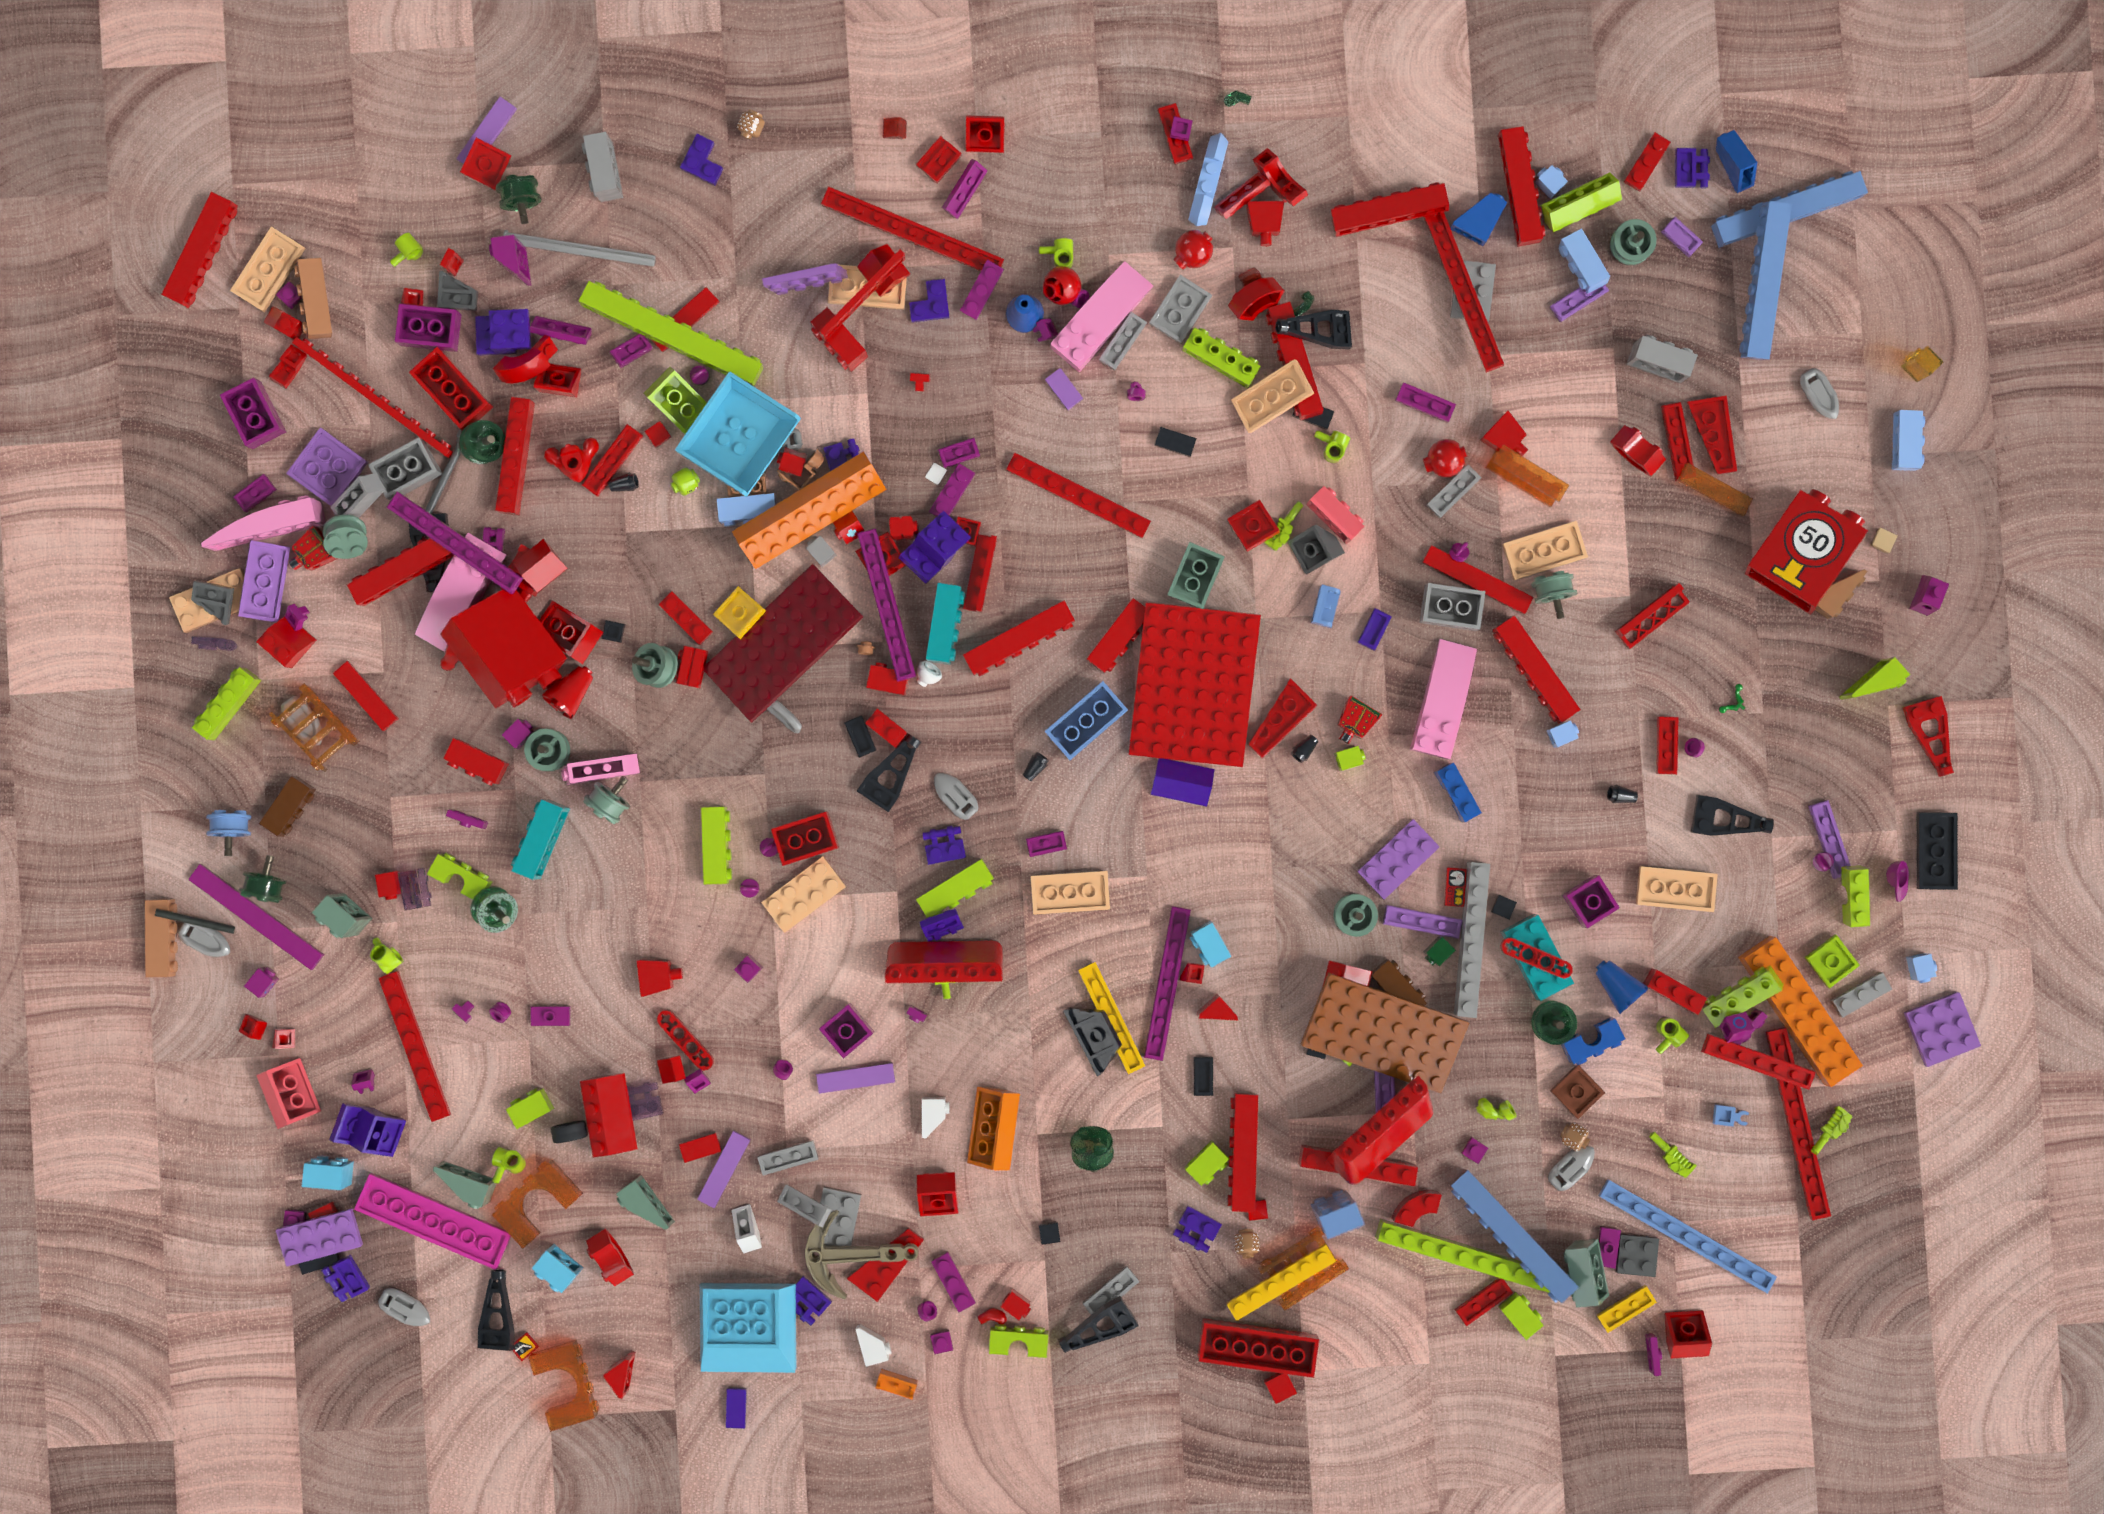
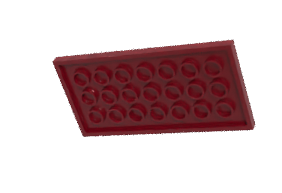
M814 564L808 567L765 608L766 612L741 639L737 636L734 637L704 666L703 671L751 723L863 618L859 611Z

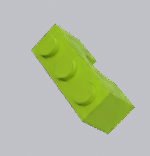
M447 852L445 854H438L427 875L444 884L449 883L454 874H459L464 879V887L460 893L476 902H482L493 882L488 879L489 875L481 871L477 873L471 870V865L455 861L456 857Z
M1861 865L1842 866L1841 881L1842 886L1846 888L1848 897L1847 904H1842L1843 923L1849 927L1870 926L1869 869Z
M995 1324V1327H991L989 1354L1008 1355L1010 1344L1019 1340L1023 1341L1028 1347L1027 1357L1047 1358L1048 1331L1045 1328L1034 1327L1032 1330L1019 1325L1014 1326V1328H1006V1325Z

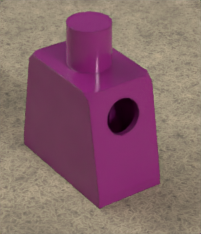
M1922 575L1909 609L1926 616L1939 610L1949 583L1931 576Z

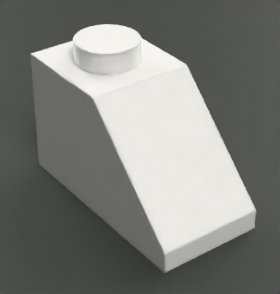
M946 1097L922 1098V1138H927L945 1119L946 1114H949L950 1105L949 1102H946Z
M751 1205L733 1209L732 1216L736 1241L742 1252L747 1253L762 1248L760 1233Z
M861 1324L857 1325L856 1333L865 1366L888 1361L889 1354H892L889 1342L886 1343L884 1337Z

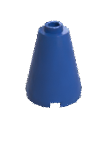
M1023 294L1014 297L1009 302L1006 309V318L1014 330L1027 333L1033 331L1037 326L1036 323L1044 318V309L1037 298Z
M1603 960L1596 967L1598 970L1596 975L1619 1014L1649 989L1645 984L1610 960L1608 962Z

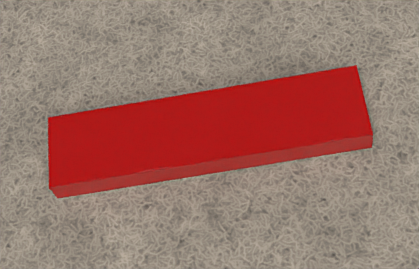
M705 287L672 318L675 319L674 322L685 323L692 327L719 303V300ZM652 340L662 352L668 349V347Z
M1682 403L1662 405L1661 410L1675 481L1695 478Z
M627 424L583 482L582 486L599 497L609 481L643 438V435Z
M346 661L333 672L334 676L382 731H385L399 719L349 661Z

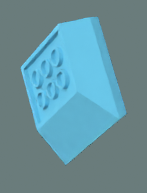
M729 371L675 451L747 497L801 418L790 409Z
M699 1284L701 1372L795 1373L797 1368L795 1284Z

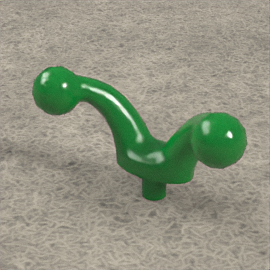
M1736 684L1735 696L1738 704L1719 707L1720 713H1725L1726 710L1738 711L1739 708L1742 710L1746 708L1742 705L1744 700L1739 693L1743 689L1741 684Z

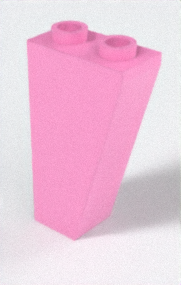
M637 754L569 763L561 770L562 780L566 781L567 785L640 773Z

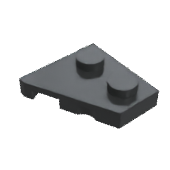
M439 271L437 307L477 311L478 291L446 274L444 271Z
M198 580L194 581L191 600L198 606H202L210 615L220 619L223 625L229 624L234 588Z

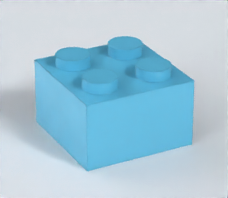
M1209 921L1190 932L1192 936L1189 939L1196 949L1199 947L1202 952L1199 956L1205 966L1209 965L1212 968L1231 957L1213 922Z
M323 1155L311 1158L310 1161L304 1163L302 1187L342 1190L352 1185L354 1161H348V1158L337 1157L336 1160L329 1159V1156Z
M553 1244L544 1252L532 1267V1270L535 1271L536 1277L541 1280L545 1279L552 1290L562 1293L570 1286L584 1267L557 1245Z

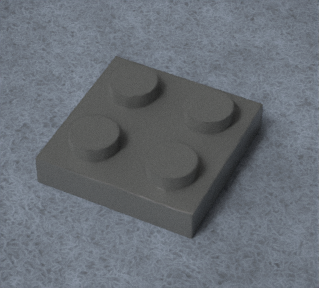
M1620 1234L1616 1273L1656 1277L1659 1238Z

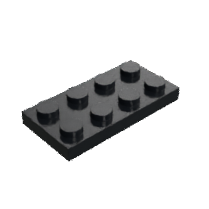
M1916 813L1917 889L1958 890V813Z

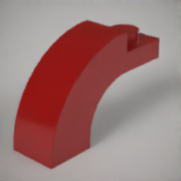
M1266 148L1252 159L1258 171L1269 179L1271 183L1270 188L1284 203L1288 202L1294 207L1308 196L1306 189L1287 173L1278 156L1270 149Z
M544 335L526 353L516 357L504 356L494 366L493 370L503 383L524 382L546 370L551 365L548 360L558 349L550 336Z

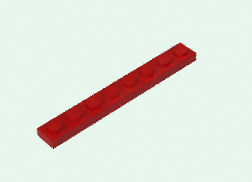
M1014 453L1006 468V471L1142 539L1151 523L1150 520L1017 453Z
M399 971L378 978L431 1122L450 1116V1109Z

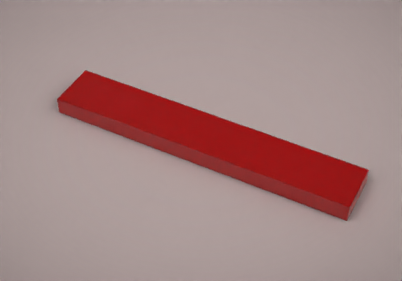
M901 249L819 331L820 336L824 340H827L905 260V253Z
M1432 545L1422 562L1474 590L1486 591V596L1524 615L1534 598L1466 562L1454 560L1450 554Z
M1708 1033L1701 1050L1705 1054L1810 1090L1816 1073L1810 1069L1733 1042L1727 1043L1725 1039Z

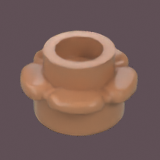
M862 641L860 645H857L858 654L873 655L875 647L872 646L871 642Z

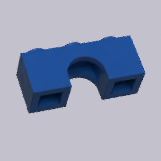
M1454 762L1434 772L1441 787L1450 796L1453 802L1452 806L1461 822H1467L1482 813Z
M1610 1017L1594 1025L1597 1030V1039L1591 1044H1586L1579 1034L1560 1041L1569 1062L1581 1065L1587 1062L1586 1058L1592 1055L1597 1057L1602 1055L1604 1050L1609 1047L1613 1049L1622 1044L1621 1041L1625 1040V1037L1616 1018Z

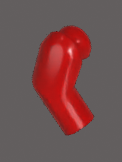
M990 1308L977 1316L982 1325L989 1320L998 1322L1000 1325L1005 1324L1007 1321L1006 1314L996 1308Z

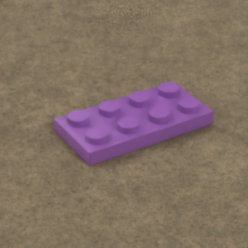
M834 263L762 279L764 287L777 293V295L787 294L788 290L802 291L807 286L821 287L826 282L840 283L842 279L848 278L847 270Z
M250 540L238 611L239 617L275 623L279 620L290 547Z
M1412 819L1357 872L1384 900L1424 863L1439 846Z
M353 1208L276 1229L286 1267L351 1250L363 1245Z

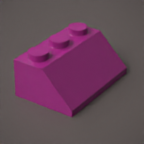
M514 234L491 238V244H489L490 255L524 284L532 286L526 247Z

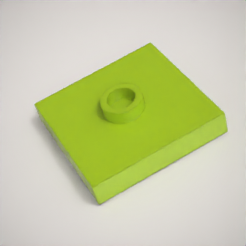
M1836 934L1804 957L1829 989L1860 966Z

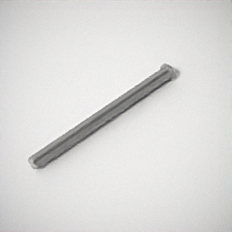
M505 230L503 236L514 234L525 247L652 267L656 263V256L510 233L508 230Z

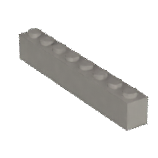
M1467 862L1465 904L1462 914L1454 1015L1460 1017L1477 1018L1490 864Z

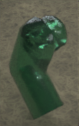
M1235 90L1225 96L1224 104L1227 107H1232L1239 102L1249 105L1252 96Z
M1306 291L1301 295L1304 302L1293 309L1296 317L1307 312L1313 304L1315 298L1314 295H1311L1310 291Z

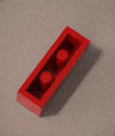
M458 738L452 739L443 758L448 761L447 765L456 769L461 767L465 769L464 773L472 777L478 775L482 777V782L491 786L493 783L500 784L509 763Z
M1651 968L1643 982L1650 990L1696 1015H1699L1708 999L1657 969Z

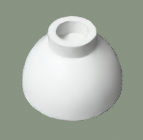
M921 661L919 663L917 682L925 687L927 684H934L942 678L939 668L931 662Z

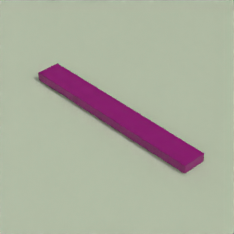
M396 492L386 507L510 594L515 592L523 580V577L400 492Z
M875 528L857 533L897 681L914 678L916 673L877 530Z
M199 864L188 879L310 970H314L325 955L203 864Z
M1171 907L1144 1058L1163 1061L1191 912L1190 909Z

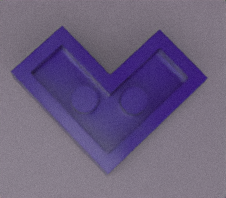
M696 134L680 166L681 170L715 186L723 171L722 166L707 160L715 143Z
M945 279L926 281L928 300L909 302L912 323L950 318Z

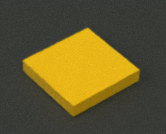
M738 586L713 615L741 639L766 610Z

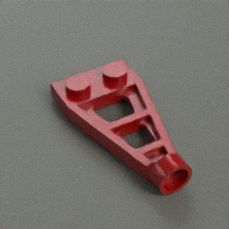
M1942 696L1902 707L1909 728L1937 770L1938 777L1954 773L1950 756L1948 714ZM1936 719L1938 722V733L1935 736L1929 737L1924 733L1921 724L1923 721ZM1940 739L1942 742L1943 752L1939 755H1935L1929 745L1933 740Z

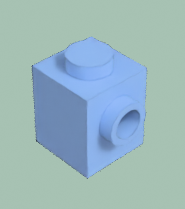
M1551 165L1548 169L1544 167L1536 175L1538 179L1535 184L1551 199L1568 181L1563 177L1564 174L1559 168Z
M1571 720L1546 730L1554 748L1579 738L1577 735L1579 730Z
M1921 953L1906 957L1911 980L1925 983L1931 981L1930 978L1937 977V965L1932 959L1931 954Z

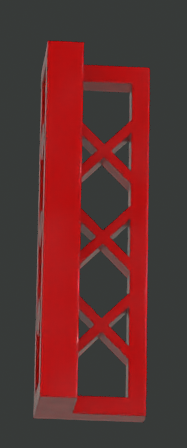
M978 535L963 610L978 613L983 611L997 536Z
M1680 583L1672 586L1615 631L1628 649H1631L1690 603L1683 594L1682 590L1684 588ZM1678 594L1683 603L1679 606H1671V599ZM1660 607L1667 608L1664 618L1656 617V611ZM1652 619L1651 628L1648 630L1640 629L1642 621ZM1631 630L1637 631L1636 639L1632 643L1624 636Z

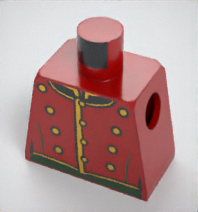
M312 526L292 546L296 556L288 562L295 571L303 565L307 570L313 571L338 558H334L325 550L322 531L320 528Z
M1349 696L1337 724L1344 729L1339 739L1349 744L1353 736L1360 739L1363 738L1380 719L1382 714L1355 697Z

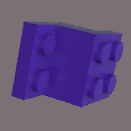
M528 309L489 311V316H475L478 356L517 354L516 349H531Z
M943 511L917 535L914 542L900 554L899 559L927 584L953 559L956 552L971 537Z
M342 1103L329 1140L334 1143L351 1145L361 1153L393 1157L406 1120L386 1116L375 1108Z

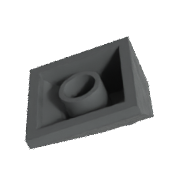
M1318 525L1310 527L1288 541L1306 575L1345 553L1336 536Z

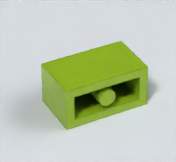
M535 1088L526 1093L527 1098L521 1100L519 1097L509 1103L511 1107L507 1108L506 1111L516 1129L555 1109L544 1088L540 1091Z
M1211 1140L1184 1168L1201 1186L1204 1183L1208 1185L1214 1179L1213 1175L1218 1170L1222 1171L1228 1165L1227 1161L1229 1158Z
M1515 1292L1498 1307L1524 1339L1528 1340L1544 1326L1540 1321L1543 1318L1536 1309L1532 1311L1528 1307L1530 1302L1523 1294L1519 1296Z

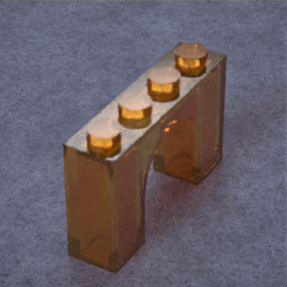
M553 1159L548 1163L544 1161L536 1168L538 1172L534 1176L530 1174L522 1181L524 1185L520 1189L516 1187L508 1194L510 1198L506 1202L502 1200L494 1207L496 1211L492 1216L522 1249L541 1233L527 1218L523 1209V1202L529 1191L534 1189L546 1190L565 1209L583 1194Z
M577 1340L533 1352L528 1357L534 1376L560 1369L570 1373L577 1384V1393L572 1401L549 1408L545 1412L550 1432L594 1419L598 1415L599 1404L597 1400H594L592 1394L594 1393V1387L592 1382L588 1380V1367L586 1363H583V1350L581 1345L577 1343Z

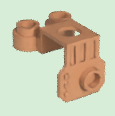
M817 449L804 464V467L812 474L801 486L784 471L777 469L778 476L784 482H789L798 490H801L815 475L816 471L812 468L818 469L824 462L823 454Z

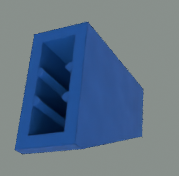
M1735 130L1723 133L1717 137L1716 151L1736 193H1740L1754 186L1758 162Z
M1490 193L1452 223L1450 229L1484 246L1507 201L1500 194Z

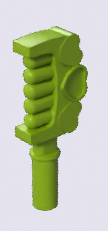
M1297 501L1285 519L1279 518L1277 527L1280 533L1264 542L1274 551H1277L1278 548H1281L1289 540V535H1291L1293 526L1290 523L1304 506L1301 502Z
M1836 1106L1834 1108L1835 1113L1830 1117V1121L1825 1126H1821L1820 1129L1824 1133L1811 1149L1814 1154H1819L1829 1138L1837 1139L1849 1128L1848 1124L1851 1122L1852 1115L1842 1107Z
M1655 1132L1649 1135V1138L1665 1152L1662 1157L1671 1171L1687 1178L1697 1165L1689 1162L1687 1158L1685 1159V1156L1679 1152L1677 1146L1673 1145L1670 1147Z

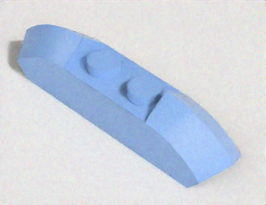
M1222 133L1211 136L1209 139L1188 219L1195 226L1207 225L1228 146V140Z

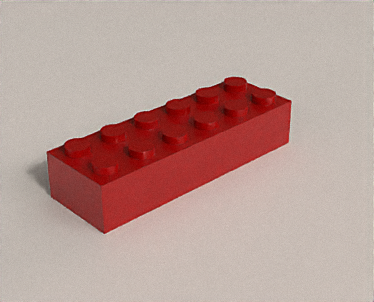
M1203 1318L1197 1357L1199 1362L1314 1378L1320 1339L1317 1334Z

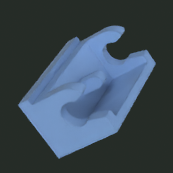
M1323 584L1320 586L1311 620L1312 624L1332 628L1341 593L1340 589Z

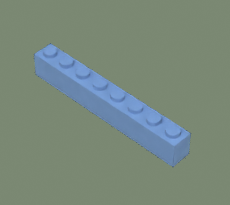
M1853 171L1842 174V178L1835 180V177L1823 181L1824 184L1817 186V183L1807 186L1805 191L1799 192V190L1788 193V197L1781 198V196H1778L1769 201L1792 204L1790 222L1862 198L1868 191L1861 172L1853 173ZM1763 202L1753 205L1752 209L1745 211V209L1734 212V216L1727 217V215L1717 218L1711 228L1718 247L1756 235V230L1761 220L1759 210Z
M1768 201L1763 203L1759 210L1761 220L1756 230L1758 241L1753 251L1755 262L1751 267L1752 283L1748 287L1749 303L1745 307L1747 318L1742 328L1744 338L1740 344L1741 358L1770 359L1792 208L1790 203Z
M1468 1170L1451 1185L1453 1195L1458 1200L1462 1198L1467 1203L1465 1207L1472 1215L1475 1212L1481 1218L1478 1221L1485 1229L1490 1227L1493 1230L1494 1234L1492 1236L1500 1244L1504 1242L1508 1246L1506 1251L1513 1258L1517 1256L1522 1261L1520 1266L1527 1273L1531 1271L1536 1276L1533 1280L1541 1288L1545 1286L1550 1291L1548 1296L1555 1303L1559 1301L1562 1304L1579 1288Z

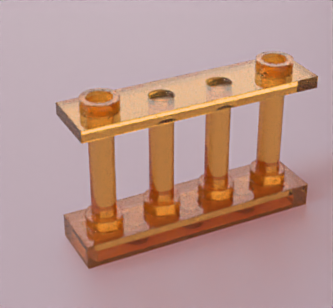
M1502 445L1499 452H1494L1485 467L1548 507H1552L1555 500L1560 502L1569 487V484L1505 445Z
M304 683L299 687V690L302 692L300 694L301 697L279 716L270 712L269 715L272 717L270 721L277 729L281 727L312 760L310 764L317 771L321 769L323 772H326L328 769L323 764L345 744L348 745L350 743L355 746L360 741L313 690ZM311 701L315 705L314 711L290 730L284 721L304 703ZM324 715L329 720L326 722L327 725L307 743L303 744L297 735L319 716L322 717ZM337 729L342 734L340 739L317 759L310 749L332 730L335 731Z
M1313 1228L1308 1232V1236L1271 1260L1270 1258L1263 1260L1260 1263V1267H1258L1261 1275L1267 1272L1269 1276H1272L1276 1273L1273 1267L1282 1261L1286 1267L1292 1264L1290 1256L1297 1251L1302 1256L1307 1255L1309 1251L1305 1246L1313 1241H1316L1319 1247L1326 1242L1322 1237L1324 1233L1321 1228ZM1335 1258L1336 1262L1329 1265L1330 1268L1314 1274V1278L1308 1282L1304 1280L1299 1283L1294 1291H1286L1281 1294V1299L1278 1301L1284 1311L1349 1270L1345 1261Z

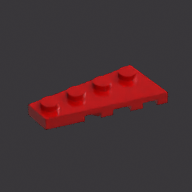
M1727 395L1688 401V407L1716 474L1737 472Z
M1290 678L1264 722L1250 741L1249 746L1263 759L1317 707V704Z
M908 1228L890 1244H902L905 1246L912 1243L919 1247L924 1238ZM911 1248L908 1249V1251L911 1253L915 1252ZM889 1249V1252L895 1253V1250ZM903 1259L897 1262L868 1261L847 1277V1280L878 1302L908 1260Z

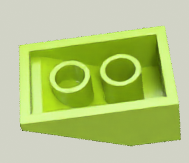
M671 367L643 393L684 434L687 433L707 404Z
M1896 657L1882 659L1841 694L1839 698L1843 700L1895 687L1899 688L1907 682L1906 678L1910 673Z

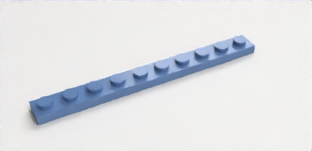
M1607 1179L1598 1195L1767 1294L1777 1278L1770 1272Z

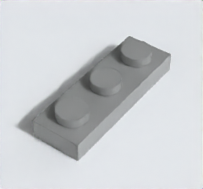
M1131 312L1099 361L1115 371L1147 322Z
M1469 464L1466 465L1427 504L1428 508L1440 519L1481 479L1480 475Z
M1879 972L1832 999L1831 1002L1839 1016L1843 1018L1889 992L1892 988L1883 972Z
M814 1140L757 1157L762 1175L819 1159Z
M787 1184L777 1201L820 1227H823L831 1212V1209Z
M1126 1266L1086 1299L1083 1305L1092 1315L1102 1305L1126 1294L1139 1283V1279Z

